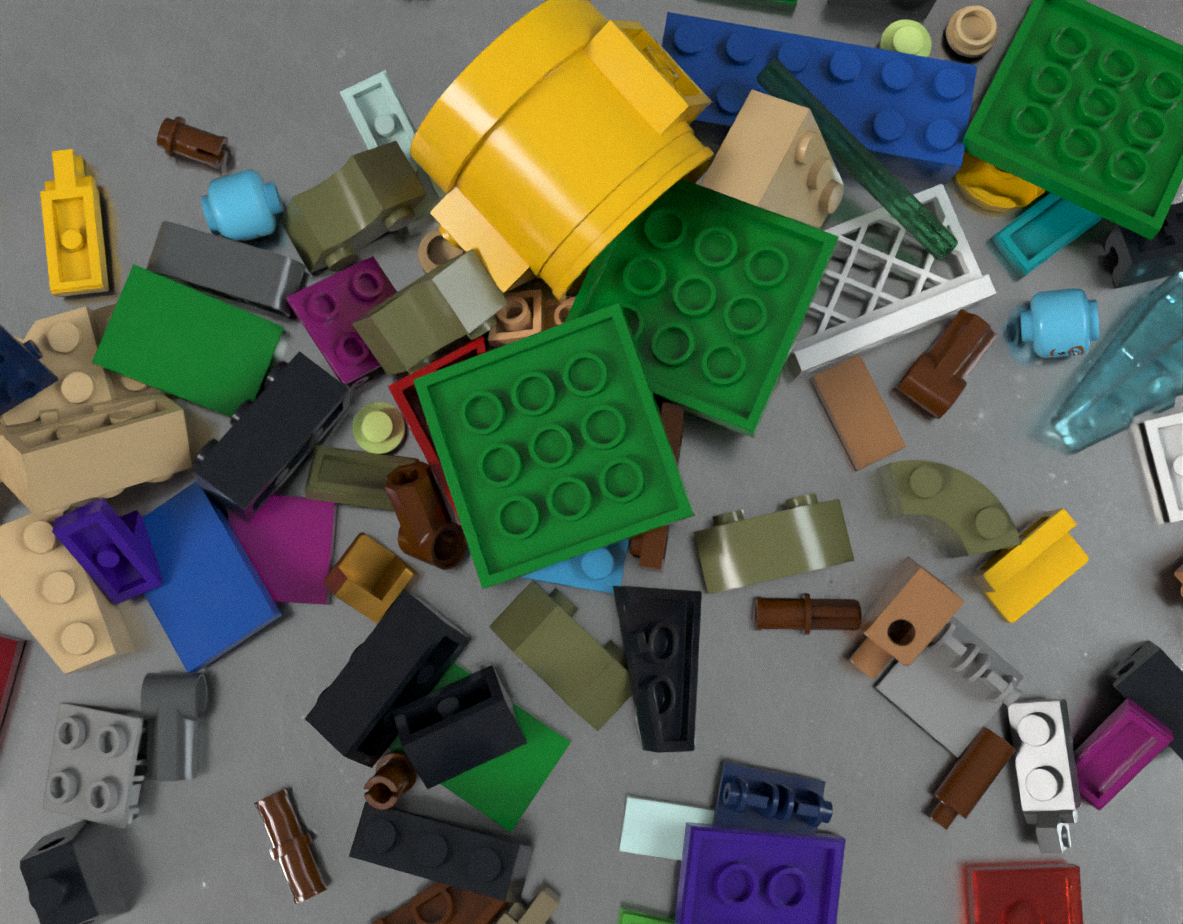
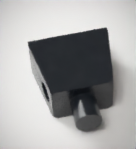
M82 820L43 836L20 860V870L29 892V901L37 913L40 924H101L130 911L97 822Z

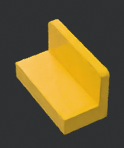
M1064 508L1045 512L1019 534L1021 545L1000 549L968 577L1007 623H1014L1085 565L1089 557L1069 534V531L1077 523Z

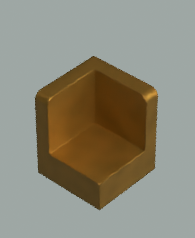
M361 532L356 536L323 582L334 596L377 624L411 579L414 570L399 556L366 533Z

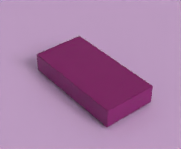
M1128 697L1074 751L1080 796L1100 811L1174 739L1172 730Z

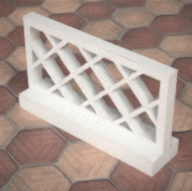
M943 184L824 230L838 236V244L851 249L841 274L829 269L826 270L823 278L837 284L827 308L812 302L809 311L823 316L815 335L795 342L787 363L794 379H797L956 315L961 309L966 311L981 305L996 294L989 274L984 276L981 274ZM931 201L934 202L942 220L936 236L909 225L915 208ZM906 212L902 222L892 218L893 216ZM879 223L898 231L888 255L861 244L868 226ZM858 231L855 241L844 237ZM945 231H947L950 241L943 239ZM904 234L931 245L922 269L895 258ZM938 248L957 255L965 274L952 280H947L930 273L929 270ZM857 252L884 264L875 288L847 277ZM891 267L918 278L911 296L901 300L881 291ZM925 281L936 285L921 292ZM843 286L871 297L864 315L852 319L833 311ZM877 300L888 304L873 311ZM829 319L841 323L825 330Z

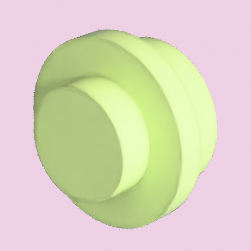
M902 19L891 23L883 32L879 43V49L924 57L929 56L932 46L931 37L926 28L920 23L909 19Z
M372 402L357 412L353 420L352 432L357 444L365 451L373 454H386L396 449L402 442L405 435V422L401 413L394 406L385 402Z

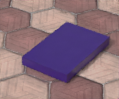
M686 822L674 924H836L846 839L840 835Z

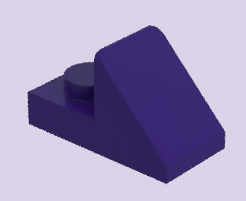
M101 498L55 518L52 533L115 605L162 585L163 577L143 518L138 510L119 517L108 502Z

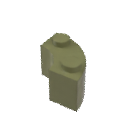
M393 141L352 155L345 165L331 177L315 187L293 196L280 222L309 273L328 266L330 271H336L352 263L357 258L356 251L379 238L387 231H397L410 224L416 218L413 210L427 193L397 141Z
M470 249L441 264L399 290L361 316L352 325L388 376L405 371L410 375L433 363L437 359L434 352L465 335L470 340H473L486 333L497 323L493 315L509 303L473 249Z
M924 460L891 462L879 468L890 518H912L930 525L945 539L953 558L972 556L1021 545L1017 529L1003 504L985 485L967 473L949 465Z
M816 493L785 500L787 510L748 519H745L743 510L713 516L714 527L694 532L708 594L854 561L840 499L818 503Z
M532 580L489 627L572 710L599 731L632 696L625 653L611 639L602 646L572 617L579 609L556 587L548 595Z

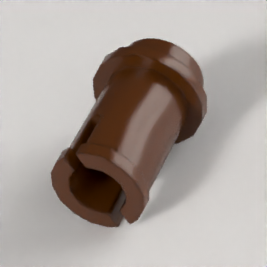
M178 116L174 120L170 118L164 119L158 132L157 146L165 149V154L169 157L179 154L208 164L212 168L219 169L227 152L221 150V148L228 147V138L187 125L186 120Z
M394 751L388 752L381 757L376 765V773L364 785V789H368L364 797L373 808L386 810L394 806L401 793H405L413 787L417 781L418 773L406 753Z

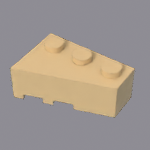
M751 90L700 183L701 186L819 229L828 213L832 214L836 211L844 192L843 181L811 110L755 90Z
M159 393L93 403L94 413L59 418L57 408L40 410L41 421L5 426L4 417L0 416V480L34 515L40 513L46 515L61 513L69 509L73 503L93 497H114L122 493L124 488L143 482L157 483L169 480L174 476V473L192 468L184 409L164 394Z
M72 504L69 509L61 513L51 515L41 513L34 515L30 513L0 525V596L64 674L86 672L136 652L118 604L115 605L52 533L55 518L81 507Z

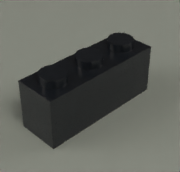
M300 351L289 363L283 360L273 368L265 381L267 388L254 402L251 399L243 402L233 414L230 420L232 427L220 441L216 439L210 440L200 450L194 461V464L197 466L193 473L198 485L247 523L255 517L350 406V389Z
M404 589L398 599L391 604L367 639L353 651L349 662L332 684L322 691L315 706L305 717V720L344 757L373 768L398 735L393 710L430 694L471 639L431 605Z
M365 802L349 857L502 901L520 903L534 848L390 808L386 810L375 809L368 802Z

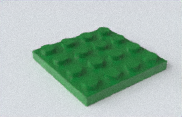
M1033 0L961 143L965 144L964 152L1152 240L1160 231L1183 180V45L1085 0Z
M680 179L630 223L592 261L565 322L619 302L623 306L654 398L662 402L675 403L684 407V411L754 438L837 247L838 236L690 181Z
M619 302L413 380L482 589L497 586L695 516L623 306Z

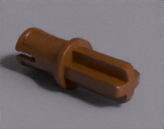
M803 593L802 598L755 597V630L792 629L802 630L803 635H809L810 630L856 631L860 628L862 618L859 601L855 599H811L809 593Z

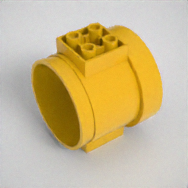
M547 0L528 12L497 37L452 82L419 126L410 146V154L446 194L430 214L440 223L439 231L451 245L458 249L463 248L465 252L473 249L497 287L503 293L535 278H542L553 290L552 294L559 302H563L579 292L589 270L587 269L589 264L643 211L680 179L696 184L708 170L716 154L708 146L705 147L694 136V130L689 125L712 101L639 21H608L590 0Z

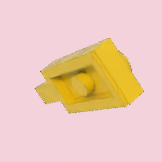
M74 149L52 151L55 180L45 181V191H40L51 294L56 297L109 291L99 190L96 188L95 178L85 176L83 157L77 155Z

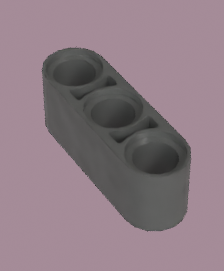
M163 221L146 269L197 291L277 315L290 316L292 308L287 302L286 297L298 292L306 266L277 253L173 222Z

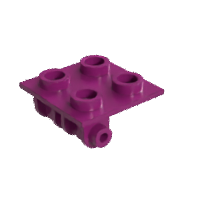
M374 256L286 297L287 302L343 385L348 384L350 388H355L369 378L367 373L381 366L352 325L361 316L397 292Z

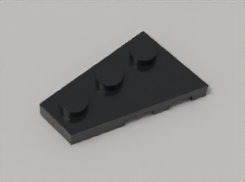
M613 586L642 750L658 753L695 751L702 591Z

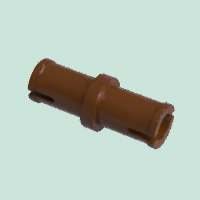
M284 789L254 803L259 811L273 845V849L269 850L272 860L278 858L293 894L294 903L298 904L326 891L328 888L323 882L308 844L313 842L309 832L303 833L287 795L289 793L287 789Z

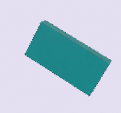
M1050 193L994 234L990 240L1019 278L1022 279L1103 219V217Z

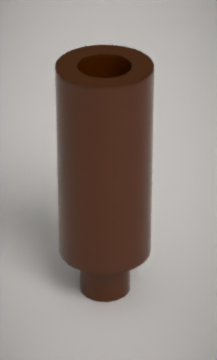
M983 726L934 793V796L940 802L929 817L946 830L957 815L967 819L1016 749L999 735Z

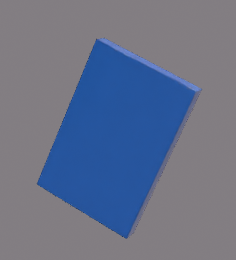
M197 481L142 517L163 577L161 586L145 592L144 595L187 673L198 672L282 616L216 499L201 488Z

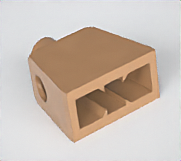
M908 557L861 618L860 628L867 638L849 660L873 680L879 676L893 657L908 667L965 601L911 557ZM899 619L906 620V624L900 632H888V627L892 622Z

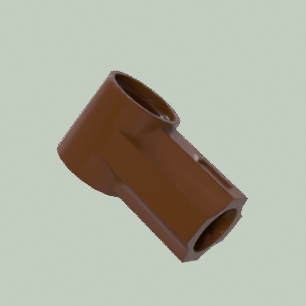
M961 309L956 313L929 351H924L910 366L896 388L935 418L940 419L959 398L968 383L965 381L966 377L992 345L997 335L991 329V325L981 317Z
M417 461L413 464L398 466L386 475L388 481L384 487L400 523L397 538L400 549L403 553L442 570L452 569L462 561L468 547L462 526L451 521L429 464Z

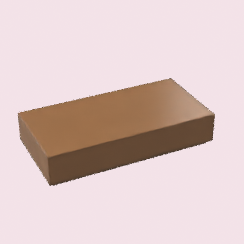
M860 354L811 378L857 471L907 447Z

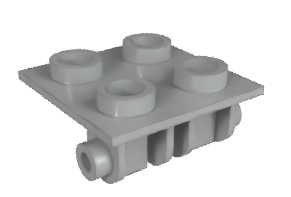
M952 616L912 664L906 667L897 661L875 688L958 758L1003 703L1006 706H1010L1019 698L1022 690L1017 686L1025 676L957 618Z
M59 703L42 809L118 828H126V824L132 823L133 814L139 813L140 809L138 800L141 784L134 782L144 781L145 774L135 772L136 765L147 764L146 757L137 756L138 752H146L148 743V721L144 720L142 714L127 713V715Z

